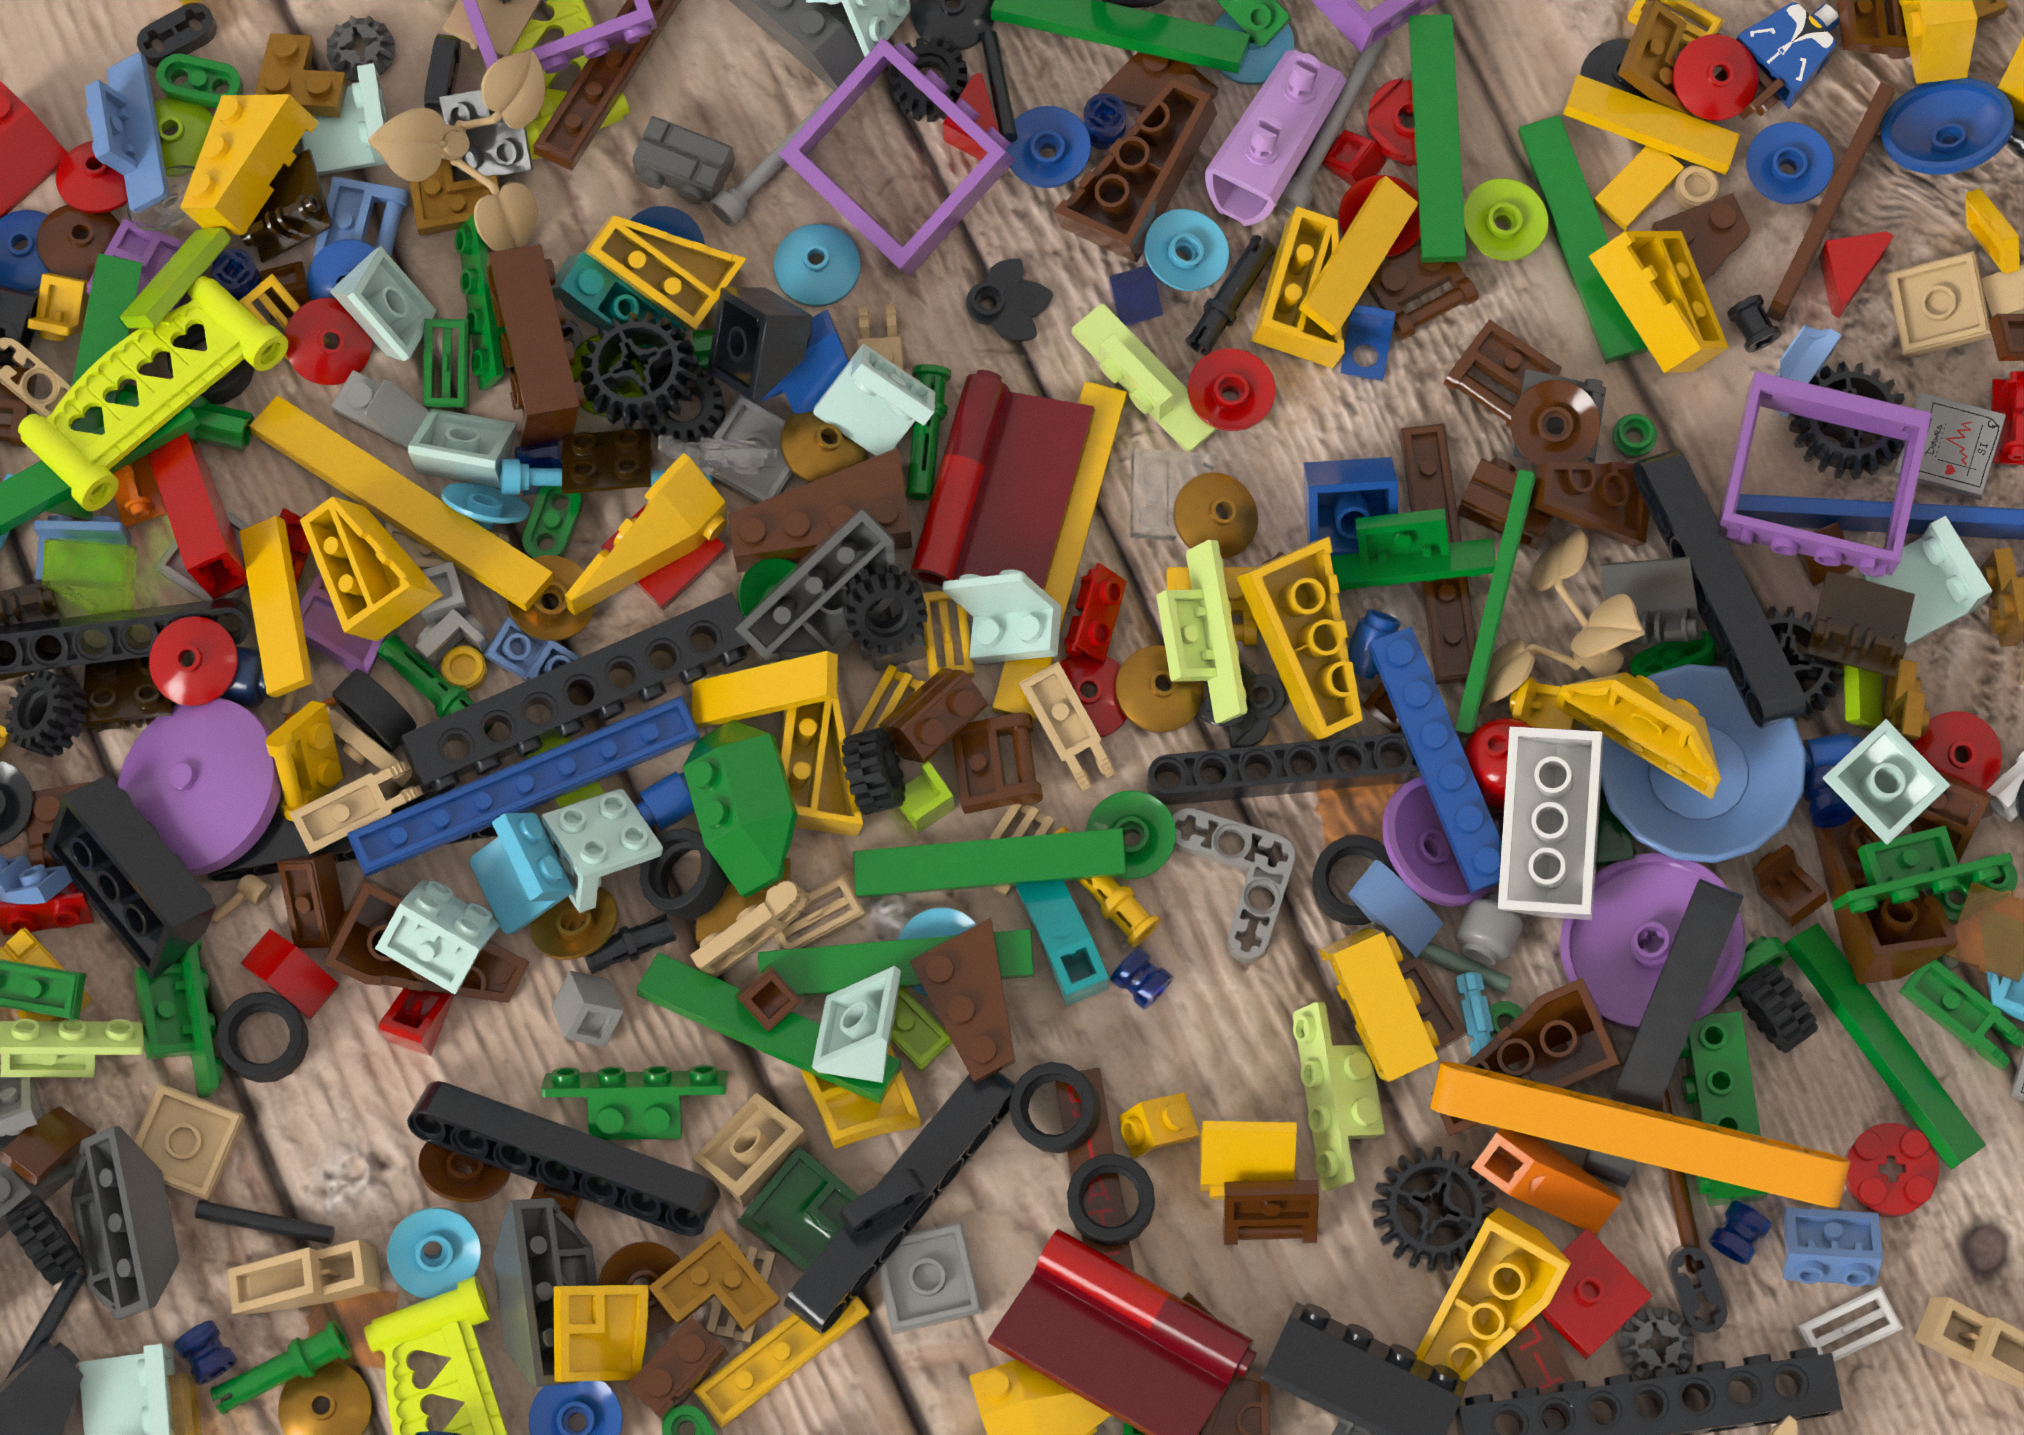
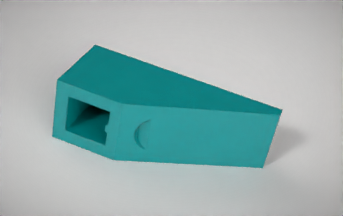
M585 252L567 257L555 275L556 284L551 285L554 300L561 299L566 309L596 328L602 327L609 332L613 329V317L618 318L621 324L628 323L630 311L636 314L638 321H642L649 311L654 315L656 323L663 317H666L671 321L672 329L679 326L684 330V333L687 331L684 326ZM648 344L636 345L640 349H650L655 347L654 345Z
M1064 881L1015 885L1066 1007L1109 990V976Z

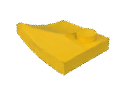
M890 1045L888 1055L895 1057ZM800 1069L803 1080L834 1149L877 1135L915 1129L921 1126L919 1114L901 1070L880 1105Z
M648 1285L554 1287V1382L632 1380L642 1369L648 1320Z

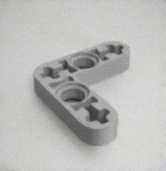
M1193 808L1178 810L1172 815L1175 827L1177 825L1185 826L1187 820L1195 822L1196 831L1207 835L1209 825L1217 828L1212 834L1211 849L1203 847L1206 837L1192 834L1189 841L1183 840L1181 838V830L1176 828L1174 848L1187 854L1248 872L1229 931L1227 946L1229 953L1239 962L1249 964L1257 962L1265 955L1294 866L1295 850L1293 844L1281 835ZM1229 832L1240 835L1245 844L1243 850L1235 855H1228L1222 852L1218 844L1222 835ZM1252 839L1259 840L1257 850L1271 853L1273 847L1281 848V856L1287 859V861H1279L1276 867H1270L1268 865V857L1255 853L1254 862L1246 860L1251 851ZM1259 887L1270 890L1275 899L1272 907L1264 911L1253 908L1248 900L1250 892ZM1242 914L1255 921L1269 922L1268 926L1258 922L1255 941L1261 943L1260 947L1252 946L1249 952L1241 950V942L1235 939L1236 936L1244 937L1249 926L1250 919H1241Z

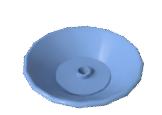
M1686 664L1649 675L1647 678L1659 687V692L1674 701L1676 698L1686 700L1698 709V715L1705 718L1721 781L1713 799H1710L1603 736L1601 785L1610 811L1637 841L1676 860L1718 863L1755 852L1786 827L1804 792L1806 751L1794 718L1765 728H1759L1752 720L1726 667Z

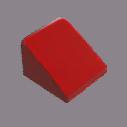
M1345 129L1331 146L1322 166L1352 186L1361 179L1377 175L1385 165L1386 157L1377 141Z

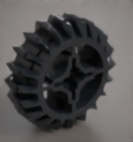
M630 311L628 323L621 324L618 318L613 317V329L608 332L605 328L598 327L597 333L601 340H587L586 347L591 354L581 356L580 363L585 370L580 372L579 379L582 385L586 386L583 390L587 401L593 402L592 407L594 411L599 415L606 413L608 422L613 425L622 418L624 427L631 430L636 420H639L642 428L648 430L651 424L650 419L657 417L661 424L665 425L667 421L665 413L670 410L680 415L681 407L678 401H691L692 393L688 387L698 386V377L694 371L699 369V362L697 357L693 356L695 351L693 343L690 340H685L686 335L681 327L678 326L672 329L671 321L666 317H663L656 323L654 315L649 311L642 321H638L636 314ZM648 344L654 345L655 347L650 349H640L636 345ZM622 352L620 361L609 368L616 356ZM633 359H636L639 367L643 368V374L646 379L645 383L642 382L639 374L636 375L634 371L636 369L632 362ZM672 368L665 383L656 390L658 381L663 376L669 374L668 369ZM620 392L622 395L630 392H636L641 394L642 397H624L618 395L617 393Z
M1845 361L1838 364L1836 373L1826 365L1819 373L1820 378L1814 375L1809 383L1897 405H1902L1905 400L1904 393H1890L1895 385L1894 379L1887 380L1884 383L1878 380L1881 374L1879 368L1874 369L1871 375L1864 374L1863 362L1858 363L1853 372L1849 371ZM1790 414L1795 419L1791 420L1789 424V432L1799 434L1793 442L1795 448L1808 447L1803 457L1805 462L1812 461L1814 458L1819 459L1820 463L1817 468L1819 473L1824 472L1828 465L1834 467L1836 479L1842 477L1845 469L1849 470L1853 480L1860 478L1863 469L1870 476L1875 475L1879 470V464L1885 467L1891 465L1894 460L1893 454H1900L1904 447L1902 440L1882 435V438L1873 445L1860 448L1863 433H1867V431ZM1826 436L1837 439L1841 446L1833 443Z
M1775 606L1769 607L1766 618L1775 636H1779L1778 642L1798 682L1804 683L1805 679L1816 680L1815 685L1804 692L1806 710L1801 716L1806 721H1809L1815 715L1814 708L1824 711L1829 705L1827 697L1836 696L1839 687L1834 682L1842 679L1844 671L1835 666L1839 663L1814 656L1808 657L1802 655L1797 650L1795 640L1808 650L1813 626L1809 624L1812 618L1810 611L1805 612L1801 619L1794 618L1795 609L1793 606L1787 607L1783 617H1780L1779 611ZM1798 716L1794 717L1795 723L1798 720Z
M1434 1147L1432 1160L1428 1161L1424 1150L1417 1148L1414 1152L1416 1163L1414 1165L1405 1155L1399 1156L1397 1162L1402 1173L1388 1166L1383 1174L1392 1185L1378 1182L1374 1189L1379 1195L1387 1199H1377L1371 1203L1372 1210L1385 1213L1384 1216L1374 1219L1373 1227L1375 1229L1389 1227L1390 1230L1381 1237L1380 1243L1382 1246L1389 1245L1396 1240L1399 1245L1395 1248L1392 1257L1398 1260L1405 1251L1413 1254L1408 1264V1267L1411 1269L1417 1267L1420 1257L1427 1259L1426 1270L1428 1273L1435 1272L1437 1259H1442L1443 1267L1447 1272L1454 1269L1453 1255H1456L1460 1262L1463 1263L1469 1252L1466 1247L1471 1248L1477 1237L1476 1234L1478 1235L1484 1224L1482 1220H1486L1496 1210L1492 1207L1483 1206V1204L1495 1199V1191H1479V1188L1484 1186L1488 1179L1481 1174L1474 1179L1470 1176L1474 1170L1471 1167L1475 1161L1469 1160L1462 1169L1456 1165L1460 1158V1152L1456 1150L1451 1153L1448 1162L1442 1161L1443 1152L1441 1147ZM1431 1174L1440 1175L1435 1188L1428 1192H1419L1414 1189L1412 1192H1408L1402 1189L1405 1184L1416 1177ZM1453 1181L1466 1193L1470 1202L1472 1216L1463 1214L1464 1210L1454 1205L1451 1201L1450 1189ZM1442 1190L1443 1194L1439 1201L1441 1203L1440 1211L1445 1213L1446 1216L1443 1218L1439 1213L1437 1219H1433L1429 1230H1427L1426 1224L1429 1219L1427 1216L1429 1209L1422 1204L1426 1202L1430 1205L1431 1201L1435 1200L1439 1191ZM1397 1203L1404 1205L1405 1210L1414 1214L1418 1219L1419 1228L1416 1238L1409 1235L1403 1228L1397 1214ZM1447 1227L1455 1230L1456 1227L1467 1231L1461 1238L1452 1243L1429 1245L1433 1232L1438 1228Z

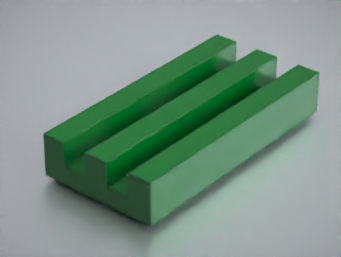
M424 318L423 407L469 408L470 320ZM435 328H443L441 398H434ZM453 328H459L458 398H451Z

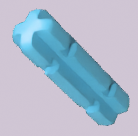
M1467 972L1457 976L1455 983L1458 996L1463 995L1464 1000L1460 1001L1467 1037H1472L1473 1039L1469 1046L1471 1055L1474 1057L1494 1039L1490 1036L1491 1033H1494L1487 997L1481 995V992L1485 991L1482 975L1479 972Z

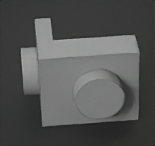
M453 608L439 623L433 621L422 630L418 637L419 642L415 647L419 656L435 669L442 662L446 653L457 647L464 640L483 655L488 647L484 637L488 632L471 614L463 618Z

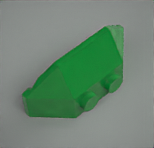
M732 720L696 741L683 765V771L705 847L739 894L747 898L783 878L786 867L783 862L791 845L798 813L775 735Z

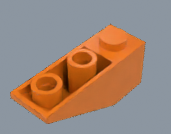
M1503 1128L1497 1131L1471 1167L1508 1195L1584 1230L1588 1228L1595 1235L1623 1199L1539 1137Z

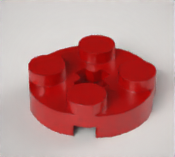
M1402 78L1394 79L1384 84L1374 94L1369 107L1366 124L1367 133L1370 139L1377 141L1385 156L1399 161L1405 166H1416L1414 128L1404 127L1402 125L1403 120L1400 117L1402 113L1408 116L1413 115L1411 80L1402 81Z
M1884 1123L1869 1128L1855 1139L1845 1155V1158L1851 1161L1845 1182L1848 1192L1854 1199L1857 1198L1862 1205L1867 1207L1866 1210L1872 1213H1879L1881 1217L1895 1218L1911 1214L1931 1198L1938 1182V1160L1933 1148L1929 1144L1928 1138L1919 1130H1912L1902 1124ZM1887 1158L1894 1159L1896 1165H1901L1903 1173L1897 1175L1896 1182L1894 1183L1889 1182L1888 1175L1880 1174L1879 1166L1885 1165Z

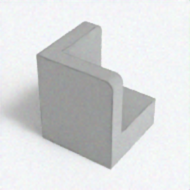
M453 561L422 570L443 594V596L420 611L427 625L433 621L439 623L453 608L463 618L471 614L460 575Z
M569 971L552 1004L553 1013L565 1039L606 1047L624 1012L616 992L608 979Z

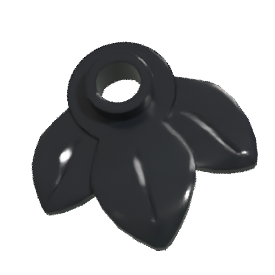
M1007 259L993 265L988 272L985 282L975 285L969 291L966 307L973 320L981 324L992 325L997 334L1002 338L1018 342L1029 341L1037 337V329L1031 318H1035L1047 308L1053 298V292L1039 283L1023 280V264L1021 259ZM990 299L996 303V306L991 310H985L980 306V303Z
M1243 663L1239 664L1247 696V713L1225 723H1215L1210 694L1205 697L1198 712V716L1207 723L1220 727H1229L1231 748L1253 747L1260 743L1268 733L1270 718L1276 716L1282 710L1286 700L1285 689L1278 679L1267 674L1256 675L1251 668ZM1262 688L1268 689L1269 699L1263 704H1258L1255 700L1257 691Z

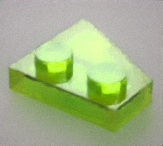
M48 537L44 541L42 584L91 614L133 610L137 546Z

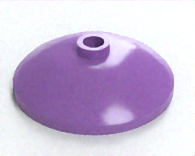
M1415 778L1401 786L1387 803L1382 827L1385 848L1398 875L1418 895L1442 906H1465L1485 896L1493 886L1470 894L1423 778Z

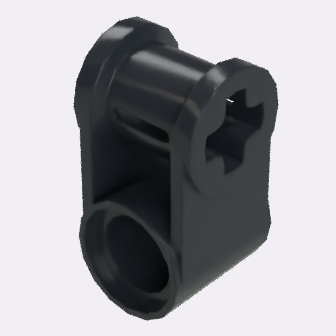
M0 285V338H12L27 350L30 349L36 330L27 328L28 319L36 317L39 293ZM8 347L6 350L0 351V366L19 367L11 359L15 353L11 348Z

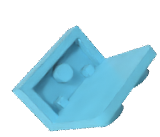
M537 813L502 814L492 822L498 837L472 855L470 859V866L501 930L505 934L517 933L574 892V888Z

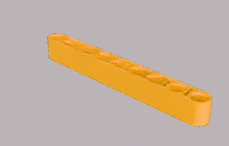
M1449 1061L1440 1062L1430 1103L1432 1110L1442 1114L1832 1208L1840 1206L1851 1162L1849 1159L1833 1153Z

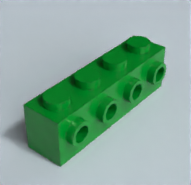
M1737 1011L1706 1015L1692 1024L1679 1059L1685 1058L1688 1075L1682 1077L1684 1101L1686 1104L1692 1103L1694 1120L1761 1136L1742 1013ZM1696 1175L1698 1192L1700 1195L1706 1194L1708 1207L1763 1201L1770 1194Z

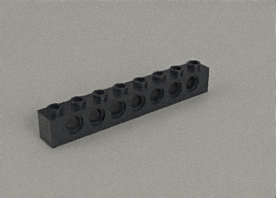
M732 592L403 734L401 735V746L423 793L434 789L436 794L445 792L461 783L459 780L460 776L474 770L478 776L491 772L502 765L500 759L517 752L519 757L527 756L541 749L544 746L543 740L556 734L559 735L560 739L568 738L585 729L583 723L598 716L601 721L612 719L626 711L625 704L640 698L642 703L653 701L667 693L665 687L680 680L683 685H689L704 678L708 674L707 668L721 662L723 667L726 668L743 661L748 657L746 651L750 650L752 646L735 628L744 617ZM699 633L706 634L712 638L714 648L707 652L698 651L693 647L691 637ZM657 651L667 652L673 658L674 665L666 670L658 669L651 663L650 655ZM615 669H625L632 675L633 683L628 687H617L610 681L609 673ZM574 687H584L590 691L593 699L587 705L579 706L570 701L567 694L568 691ZM540 704L549 709L552 717L549 721L538 724L528 718L526 711L532 705ZM499 722L508 727L510 736L504 741L495 742L486 736L485 728L491 723ZM453 740L461 741L468 747L469 753L463 759L452 760L443 752L445 744Z
M1817 1347L1790 1351V1359L1772 1361L1771 1354L1743 1358L1744 1366L1726 1368L1725 1361H1713L1696 1365V1373L1679 1375L1678 1367L1651 1371V1379L1633 1381L1632 1374H1622L1604 1378L1605 1386L1587 1388L1585 1381L1567 1382L1557 1385V1393L1540 1395L1539 1387L1525 1388L1512 1391V1399L1494 1401L1493 1394L1476 1395L1465 1398L1466 1406L1458 1407L1455 1418L1458 1435H1500L1496 1429L1495 1421L1497 1416L1503 1414L1511 1415L1517 1420L1519 1424L1518 1435H1701L1777 1424L1788 1415L1796 1421L1832 1416L1843 1410L1832 1353L1818 1355ZM1777 1375H1788L1795 1381L1797 1393L1794 1398L1784 1397L1777 1391L1775 1386ZM1740 1381L1749 1388L1751 1399L1748 1404L1741 1405L1732 1400L1729 1395V1385L1731 1382ZM1685 1388H1695L1701 1392L1705 1401L1702 1411H1692L1684 1405L1682 1393ZM1646 1394L1656 1400L1658 1404V1414L1656 1417L1646 1418L1637 1411L1635 1402L1638 1395ZM1601 1401L1610 1407L1612 1420L1609 1424L1601 1425L1592 1420L1589 1415L1591 1402ZM1556 1408L1563 1413L1566 1420L1564 1430L1555 1432L1549 1430L1544 1425L1542 1420L1544 1409Z

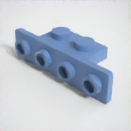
M137 52L107 69L109 86L100 80H96L85 86V93L88 105L86 113L91 123L93 135L92 150L102 164L108 165L124 175L129 209L135 213H140L166 199L169 196V188L147 61L144 55Z

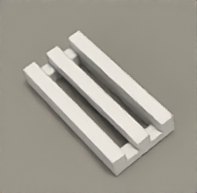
M1880 1286L1799 1325L1796 1329L1799 1335L1803 1337L1806 1343L1805 1347H1817L1818 1355L1824 1354L1821 1347L1883 1317L1886 1318L1889 1325L1831 1352L1833 1360L1836 1362L1902 1330L1903 1327ZM1875 1300L1879 1304V1309L1817 1339L1812 1330Z

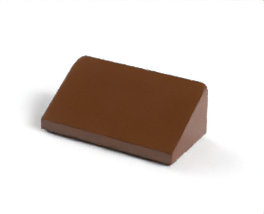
M322 852L277 861L293 944L298 948H330L345 913L333 853Z

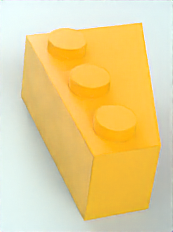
M1899 0L1903 12L1915 83L1921 84L1967 78L1978 22L1973 1Z
M290 94L222 95L180 208L203 229L223 227L228 235H244L274 191L270 183L283 164L290 167L296 158L292 150L304 132L312 133L319 122Z
M1298 206L1295 207L1285 223L1251 337L1252 342L1332 369L1345 353L1341 329L1334 335H1330L1303 313L1299 306L1339 244L1337 219Z
M615 215L608 217L584 251L689 331L697 329L718 300L721 288L728 286L747 259Z
M1624 231L1589 256L1664 373L1693 372L1729 348L1682 231Z
M332 496L300 519L344 633L379 641L443 596L365 506Z
M838 694L836 699L784 710L779 751L798 813L795 827L857 837L863 826L861 811H859L854 802L855 795L850 793V782L846 780L844 773L847 770L842 761V757H845L842 752V745H844L843 739L846 738Z
M1365 928L1317 949L1323 962L1329 960L1340 984L1336 986V989L1342 1001L1347 1000L1356 1021L1355 1028L1380 1079L1389 1082L1438 1060L1434 1050L1435 1047L1440 1045L1437 1034L1429 1020L1422 1022L1416 1005L1421 1003L1420 995L1411 978L1404 980L1398 963L1403 961L1402 953L1392 935L1386 937L1383 931Z

